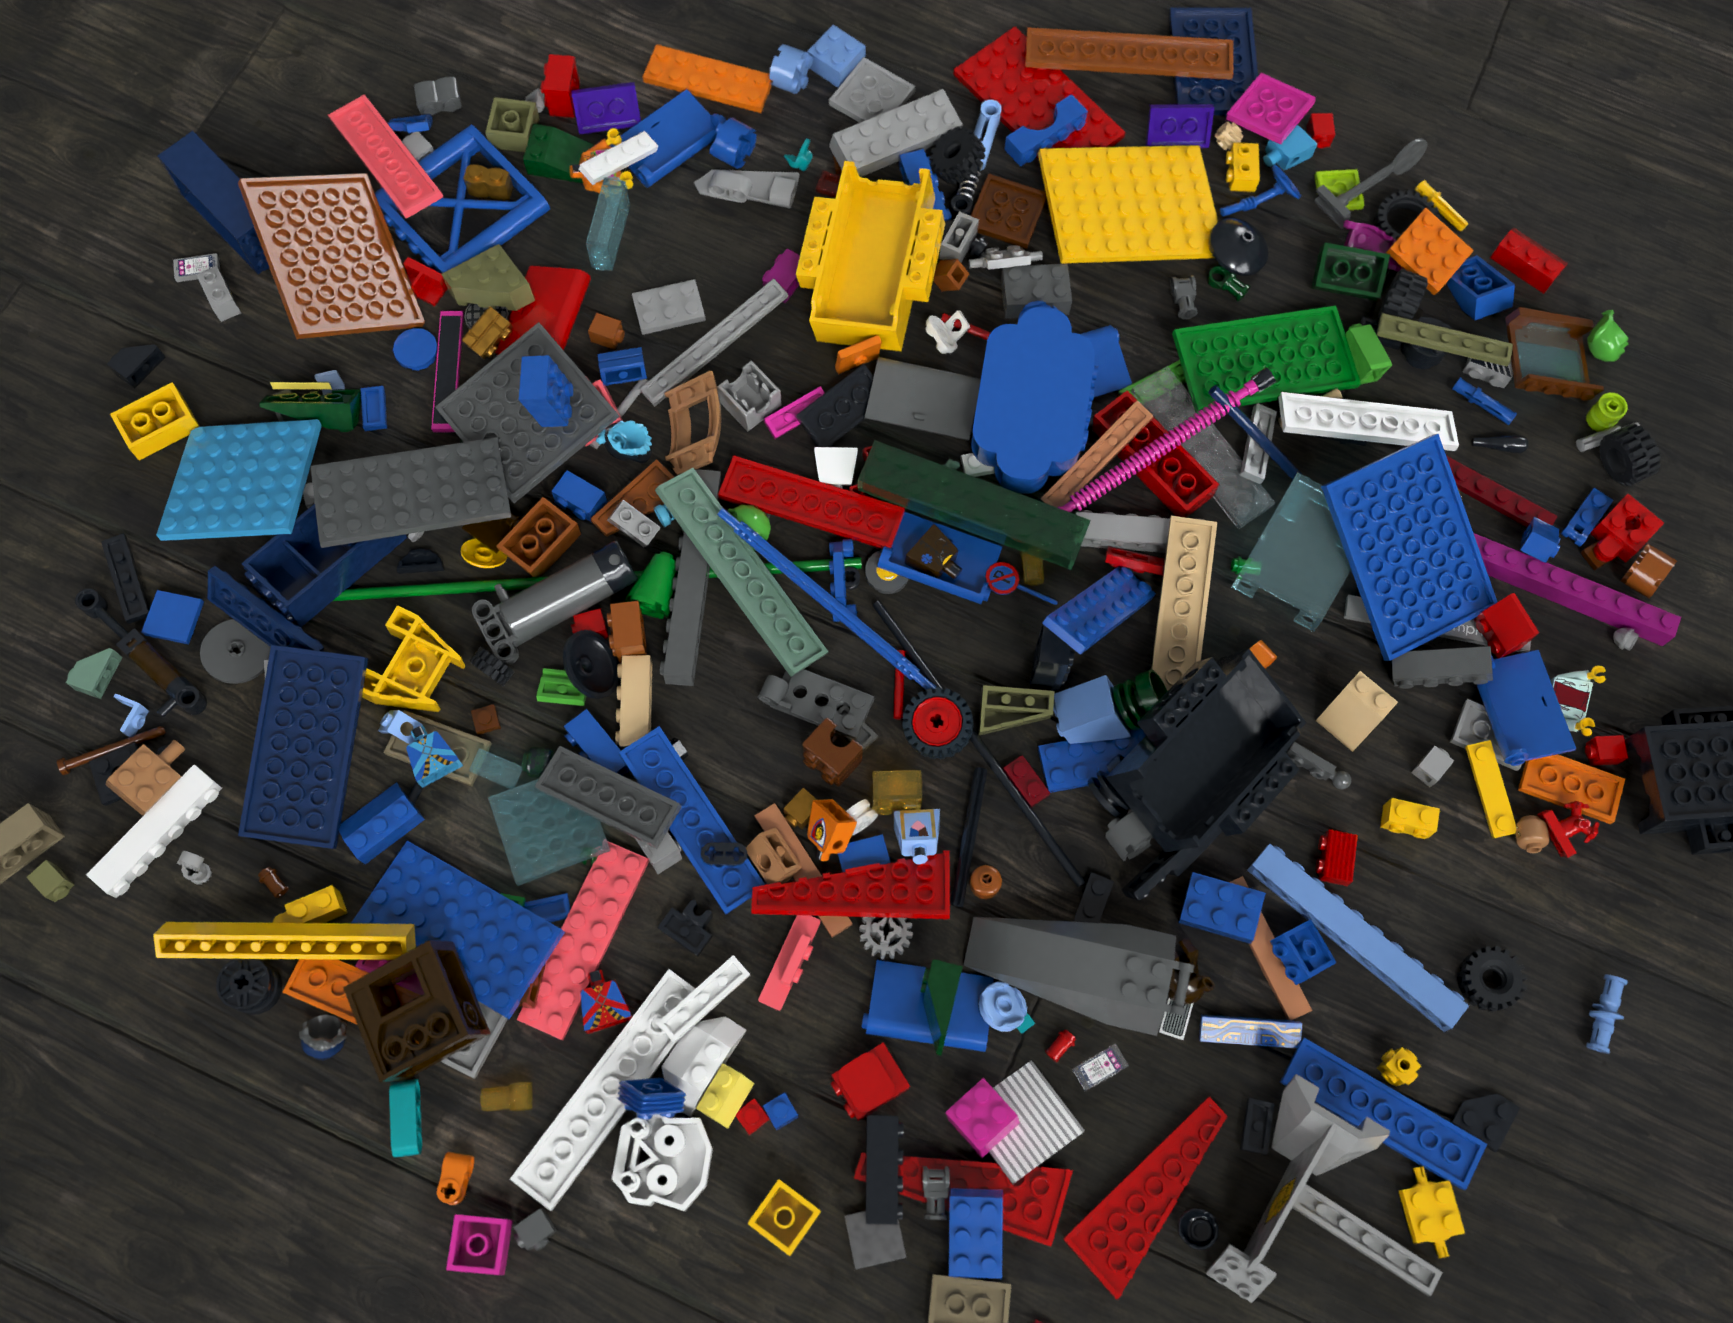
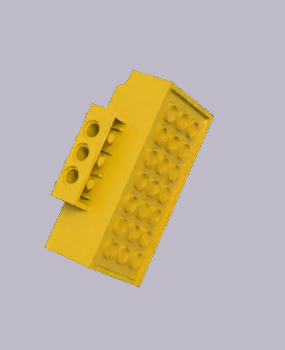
M844 161L836 199L814 197L796 277L801 288L814 289L809 322L818 342L852 346L874 336H879L882 342L880 349L902 351L912 301H929L945 228L943 211L933 209L935 194L929 169L920 168V183H914L913 185L879 179L877 182H872L868 178H862L858 175L854 162Z

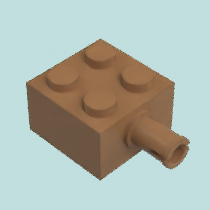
M173 740L168 747L157 755L143 744L107 779L106 786L144 816L181 778L171 768L170 764L185 751V748L176 740Z

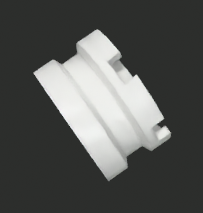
M867 799L861 800L846 811L857 821L852 835L865 829L878 817L877 812L871 810Z

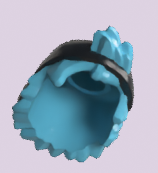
M620 421L611 424L607 429L599 433L596 438V442L604 444L610 455L622 461L632 460L645 463L649 460L652 453V443L650 442L652 437L647 435V428L643 424H636L635 421Z

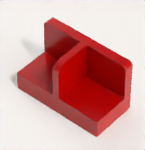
M407 257L403 265L407 271L406 275L415 297L436 306L448 289L441 273Z

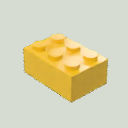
M173 382L110 414L129 450L139 461L188 436L191 430L200 427L184 397Z

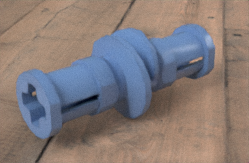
M1604 975L1603 979L1606 981L1603 993L1600 995V1004L1593 1003L1592 1006L1596 1010L1589 1012V1016L1596 1020L1593 1022L1590 1043H1587L1586 1047L1609 1054L1610 1049H1608L1611 1034L1614 1032L1615 1020L1624 1019V1016L1617 1013L1622 1001L1623 987L1627 985L1628 981L1620 977Z

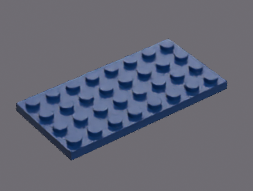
M409 841L404 844L351 922L355 924H414L416 947L429 940L453 942L477 1001L509 1020L520 1004L519 1001L531 983L533 984L565 933L557 926Z

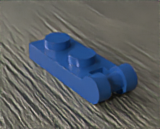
M1593 488L1565 526L1561 535L1565 538L1570 537L1575 541L1574 544L1581 547L1614 500Z

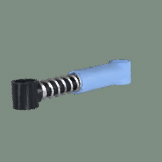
M987 100L981 105L974 134L984 144L983 146L986 152H983L985 159H981L983 164L981 167L978 166L976 168L978 170L976 174L972 173L969 180L964 178V182L960 183L958 194L951 200L950 214L953 221L959 211L971 216L972 195L977 187L976 182L979 181L977 177L981 175L979 171L985 168L993 139L1000 123L1001 105L995 100ZM986 129L985 137L982 138L984 130Z

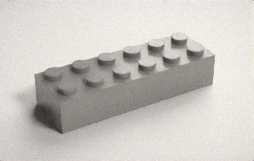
M944 89L834 133L829 147L841 169H843L844 161L854 162L858 175L862 177L898 162L900 154L920 149L927 150L934 147V143L941 140L940 136L942 134L946 136L948 130L952 129V131H955V127L962 128L963 124Z

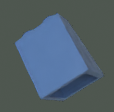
M1106 675L1054 694L1055 704L1053 710L1059 720L1056 727L1061 737L1064 736L1069 744L1131 737L1129 726L1125 723L1117 708L1113 695L1114 686Z

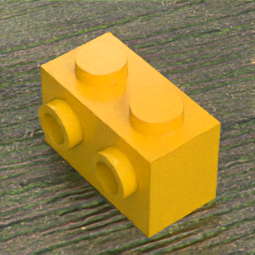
M1233 143L1231 151H1227L1226 164H1229L1226 181L1230 182V191L1255 192L1260 180L1259 144Z
M1391 798L1383 805L1380 828L1388 829L1394 833H1406L1416 838L1426 839L1437 832L1440 809Z

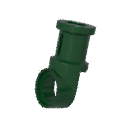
M1221 266L1213 267L1207 277V282L1211 287L1221 288L1223 291L1227 290L1236 297L1238 302L1251 287L1248 284H1243L1236 278L1234 273H1230ZM1218 273L1223 276V280L1220 282L1215 281L1212 275Z

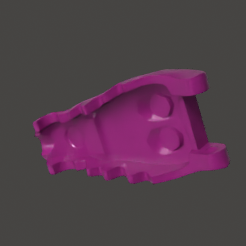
M1349 220L1344 221L1343 227L1349 230L1344 246L1388 254L1386 253L1387 250L1396 241L1376 226ZM1390 256L1387 269L1399 272L1403 267Z

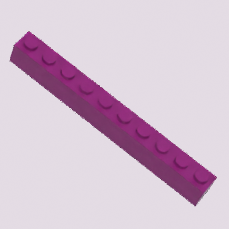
M1474 533L1489 576L1616 628H1632L1635 633L1639 634V637L1660 646H1664L1676 636L1681 620L1680 616L1549 563H1544L1532 556Z

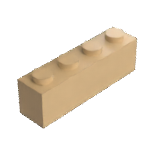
M650 655L622 656V664H618L617 672L618 678H621V686H617V700H621V706L616 709V721L620 723V731H616L615 740L616 745H619L621 750L651 732L653 663Z

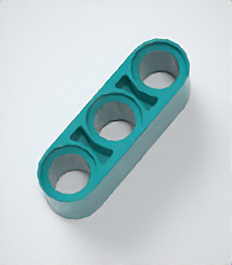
M418 1079L391 1082L389 1099L392 1155L394 1158L419 1155L422 1152Z

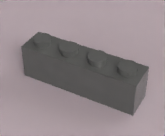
M1491 646L1408 651L1392 660L1394 686H1399L1402 689H1409L1414 687V685L1436 687L1438 684L1448 683L1450 686H1459L1463 682L1486 684L1488 681H1493Z

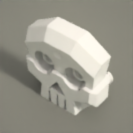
M657 1114L652 1115L651 1119L636 1117L621 1127L612 1180L622 1190L629 1203L652 1206L655 1202L686 1211L706 1188L713 1148L701 1118H669ZM668 1136H673L674 1143L670 1146L666 1145L665 1139ZM641 1149H643L651 1158L639 1164ZM665 1175L667 1183L661 1186L658 1183V1178Z

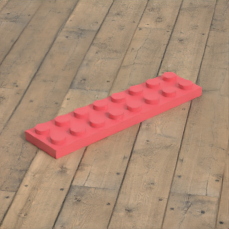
M365 95L328 115L332 123L406 219L443 198L441 191Z
M604 841L597 860L593 863L561 928L565 933L546 962L535 1009L523 1007L517 1018L518 1021L562 1041L564 1040L581 1005L580 991L589 988L588 974L597 971L649 863L648 858L609 841Z

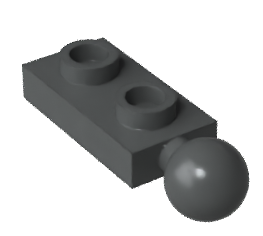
M1296 742L1287 750L1286 753L1295 765L1307 769L1313 777L1324 779L1325 781L1330 778L1333 785L1340 790L1347 789L1351 785L1352 779L1349 773L1346 771H1335L1336 766Z

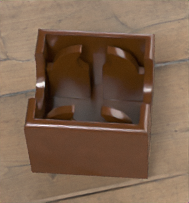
M825 718L803 742V762L811 770L815 768L822 773V779L829 785L834 783L839 787L862 762L863 746L854 739L845 747L833 745L837 739L835 736L836 732H834L837 725L829 718Z

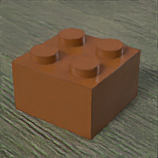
M639 601L610 604L611 612L607 613V621L611 630L609 643L613 656H617L619 663L622 664V656L647 655L644 617Z

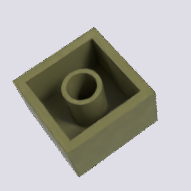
M494 97L485 132L488 141L496 149L525 152L533 124L538 125L540 119L536 102Z

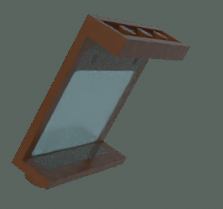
M1518 307L1505 317L1508 341L1513 344L1511 362L1515 388L1525 389L1529 392H1543L1547 395H1562L1566 398H1580L1584 401L1595 398L1597 394L1604 390L1603 386L1590 384L1582 336L1594 328L1593 320Z

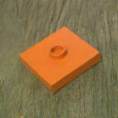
M874 336L838 351L835 365L837 373H843L877 359L882 343L879 336Z

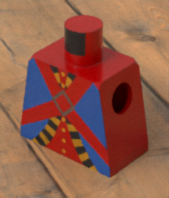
M602 970L589 973L588 978L591 987L580 991L584 1031L587 1034H591L630 1021L633 1015L616 981L605 982Z

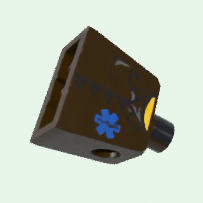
M935 524L911 548L905 558V564L909 567L938 579L945 572L955 580L963 570L954 562L958 555V549Z

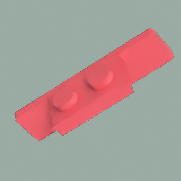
M810 915L796 916L758 999L760 1003L778 1011L782 1009L793 983H798L802 975L803 969H800L803 961H808L813 951V947L810 945L820 926L821 921Z

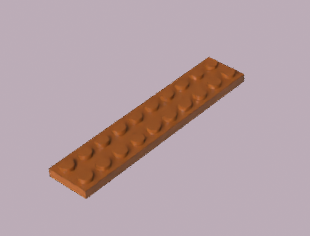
M1027 27L1025 67L1232 80L1233 40Z

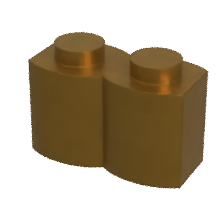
M481 165L467 166L463 179L470 195L478 198L490 197L497 201L510 200L513 185L508 171L501 168L487 169Z

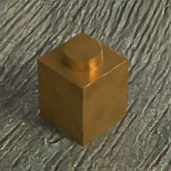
M802 788L785 806L784 815L786 817L784 819L792 827L798 826L802 830L809 823L812 802L817 799Z

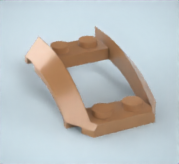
M708 371L664 393L665 397L669 398L671 407L668 410L671 424V448L669 455L665 456L666 461H670L675 467L672 469L677 475L691 468L698 469L712 463L721 432V404L713 371ZM707 400L709 410L707 438L690 445L691 419L689 408Z

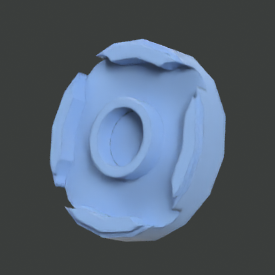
M994 982L988 985L980 994L978 1003L980 1013L985 1022L992 1028L1001 1032L1012 1031L1023 1023L1027 1013V1006L1023 995L1016 987L1013 989L1005 982Z

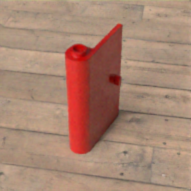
M530 266L525 279L530 285L535 301L517 311L512 310L508 320L512 325L510 328L512 333L505 341L500 340L495 354L498 356L538 322L564 351L591 281L590 275L579 269Z

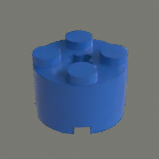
M734 118L728 119L725 123L720 122L716 127L715 134L717 136L715 142L710 147L709 153L728 165L739 169L746 163L743 161L745 156H750L754 149L757 135L753 132L756 130Z

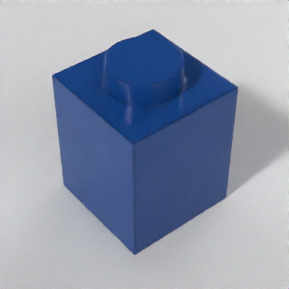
M786 1093L763 1105L776 1131L799 1118Z

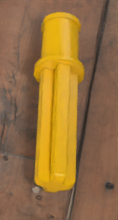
M1426 180L1416 187L1415 191L1420 193L1422 197L1424 195L1428 197L1427 202L1432 200L1434 203L1433 207H1437L1438 212L1458 231L1461 232L1468 225L1467 221L1440 196L1441 192H1436Z

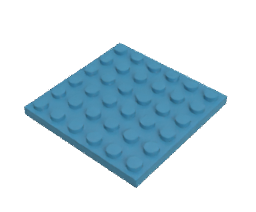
M315 419L205 426L191 430L157 531V537L161 541L292 534L322 426L320 421Z

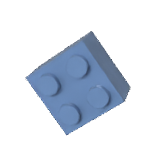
M832 25L807 51L810 56H813V63L810 69L839 88L862 58H865L866 46L835 25Z

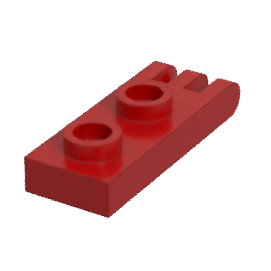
M1108 546L1105 563H1109L1110 566L1115 568L1118 566L1131 568L1137 573L1149 572L1163 575L1165 559Z

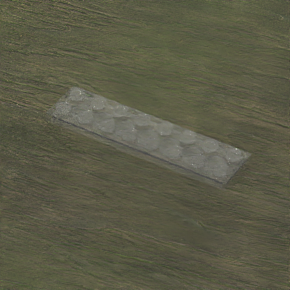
M1168 366L1131 390L1139 403L1167 431L1173 430L1175 426L1178 427L1180 423L1183 424L1184 420H1188L1189 417H1193L1195 414L1189 392ZM1213 423L1209 427L1206 426L1204 430L1201 429V432L1196 433L1195 436H1191L1189 440L1186 439V442H1181L1182 447L1220 484L1213 498L1237 529H1240L1275 505L1274 500L1261 484L1240 476L1243 461Z

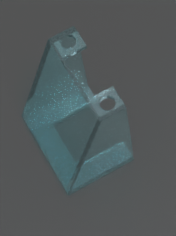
M1297 472L1232 588L1250 598L1254 596L1258 587L1300 609L1293 621L1314 632L1351 571V567L1321 488L1322 485ZM1241 582L1247 583L1251 588L1244 587ZM1303 616L1311 618L1314 622L1306 621Z

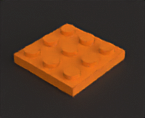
M1425 208L1386 253L1390 254L1405 270L1426 277L1428 281L1426 289L1435 295L1474 250L1432 212Z

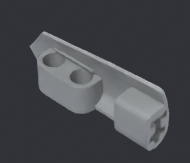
M712 169L696 180L694 184L699 194L740 203L748 199L790 209L795 197L799 173Z

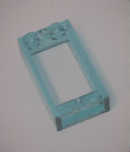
M604 177L586 246L591 267L601 271H613L630 209L626 181Z

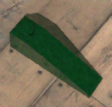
M333 389L332 394L325 395L318 394V391H310V393L304 394L302 397H298L296 393L266 395L259 404L261 408L296 419H318L322 427L349 432L359 423L361 389Z

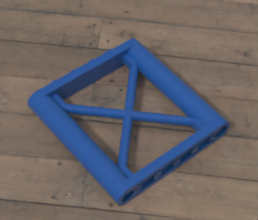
M472 124L418 162L432 180L462 159L456 199L441 198L429 205L455 207L449 250L439 257L396 212L398 208L383 188L375 192L387 226L395 228L396 235L401 241L406 240L408 242L410 250L415 255L419 254L422 257L421 260L425 266L441 274L497 244L503 245L550 210L546 199ZM480 152L495 168L508 171L512 185L523 197L516 202L465 199L466 185L463 178L467 166L470 165L471 157ZM463 208L511 210L458 249Z

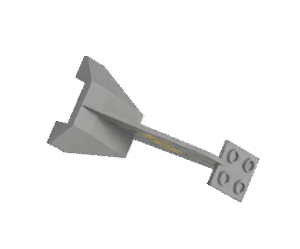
M1297 1074L1284 1088L1271 1147L1290 1159L1291 1162L1244 1253L1229 1244L1206 1272L1208 1276L1215 1279L1218 1283L1223 1284L1251 1303L1276 1277L1277 1273L1260 1262L1266 1255L1311 1173L1318 1176L1377 1149L1390 1134L1388 1129L1368 1117L1356 1128L1314 1103L1319 1088Z

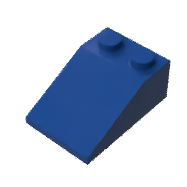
M1478 255L1466 259L1446 282L1462 311L1473 320L1482 319L1483 317L1513 307L1515 284Z

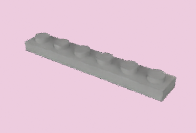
M1304 1185L1292 1207L1293 1209L1424 1294L1432 1295L1443 1272L1310 1186Z

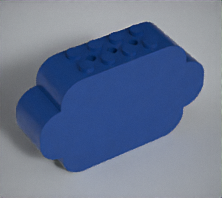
M1046 307L1031 308L1022 314L1017 325L1004 324L998 326L990 333L987 340L973 424L971 448L979 462L986 466L995 467V477L998 483L1006 490L1012 492L1033 493L1044 486L1048 475H1064L1078 461L1080 451H1085V445L1087 444L1088 425L1092 412L1091 405L1095 392L1094 385L1098 372V366H1094L1095 349L1088 338L1077 333H1071L1072 328L1068 317L1057 309Z

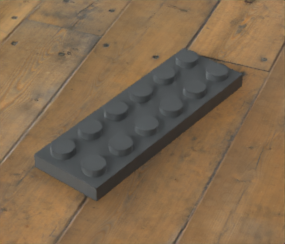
M559 746L534 786L537 790L656 849L682 808L680 803Z

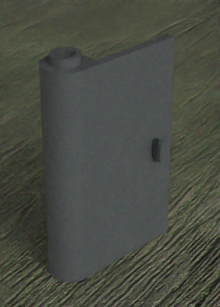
M878 357L865 419L969 441L981 378Z

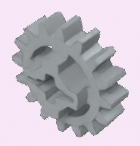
M863 917L862 922L865 925H860L859 931L864 934L860 935V941H867L864 949L872 948V956H875L878 952L881 953V959H884L885 954H889L890 958L894 959L896 951L900 955L903 954L902 946L909 947L910 942L907 939H911L913 933L907 930L912 928V923H906L907 918ZM883 918L880 922L874 923L875 920ZM892 919L897 921L900 926H897ZM887 923L889 934L886 940H884L883 930ZM872 938H876L880 945L875 943ZM893 941H899L897 944L889 946Z

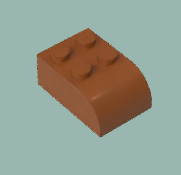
M542 497L496 547L530 575L538 577L545 573L581 535L578 524Z

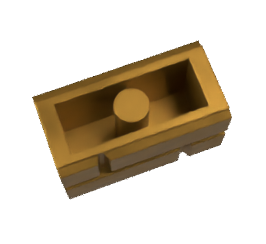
M489 306L463 337L462 341L483 359L487 356L491 358L498 350L496 345L501 339L505 341L511 335L512 331L510 328L512 325Z

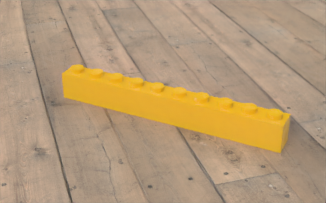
M165 922L153 934L156 958L394 960L416 948L414 924Z

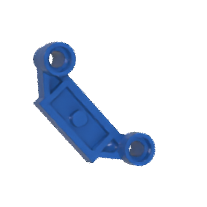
M843 539L842 542H830V556H833V560L829 561L830 574H834V582L830 583L831 596H835L838 602L857 617L856 604L847 605L845 584L844 557H854L853 540ZM833 615V621L839 622L840 620Z

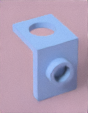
M115 694L114 697L118 701L132 707L120 729L126 736L132 737L144 725L145 717L149 710L140 703Z
M390 710L383 716L378 731L390 733L407 744H411L414 742L412 734L404 736L400 731L401 725L404 722H409L414 729L418 726H423V724L399 710Z

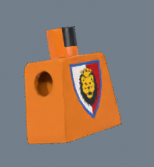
M833 799L813 800L807 836L817 847L815 858L821 861H828L830 854L843 853L857 825V821Z

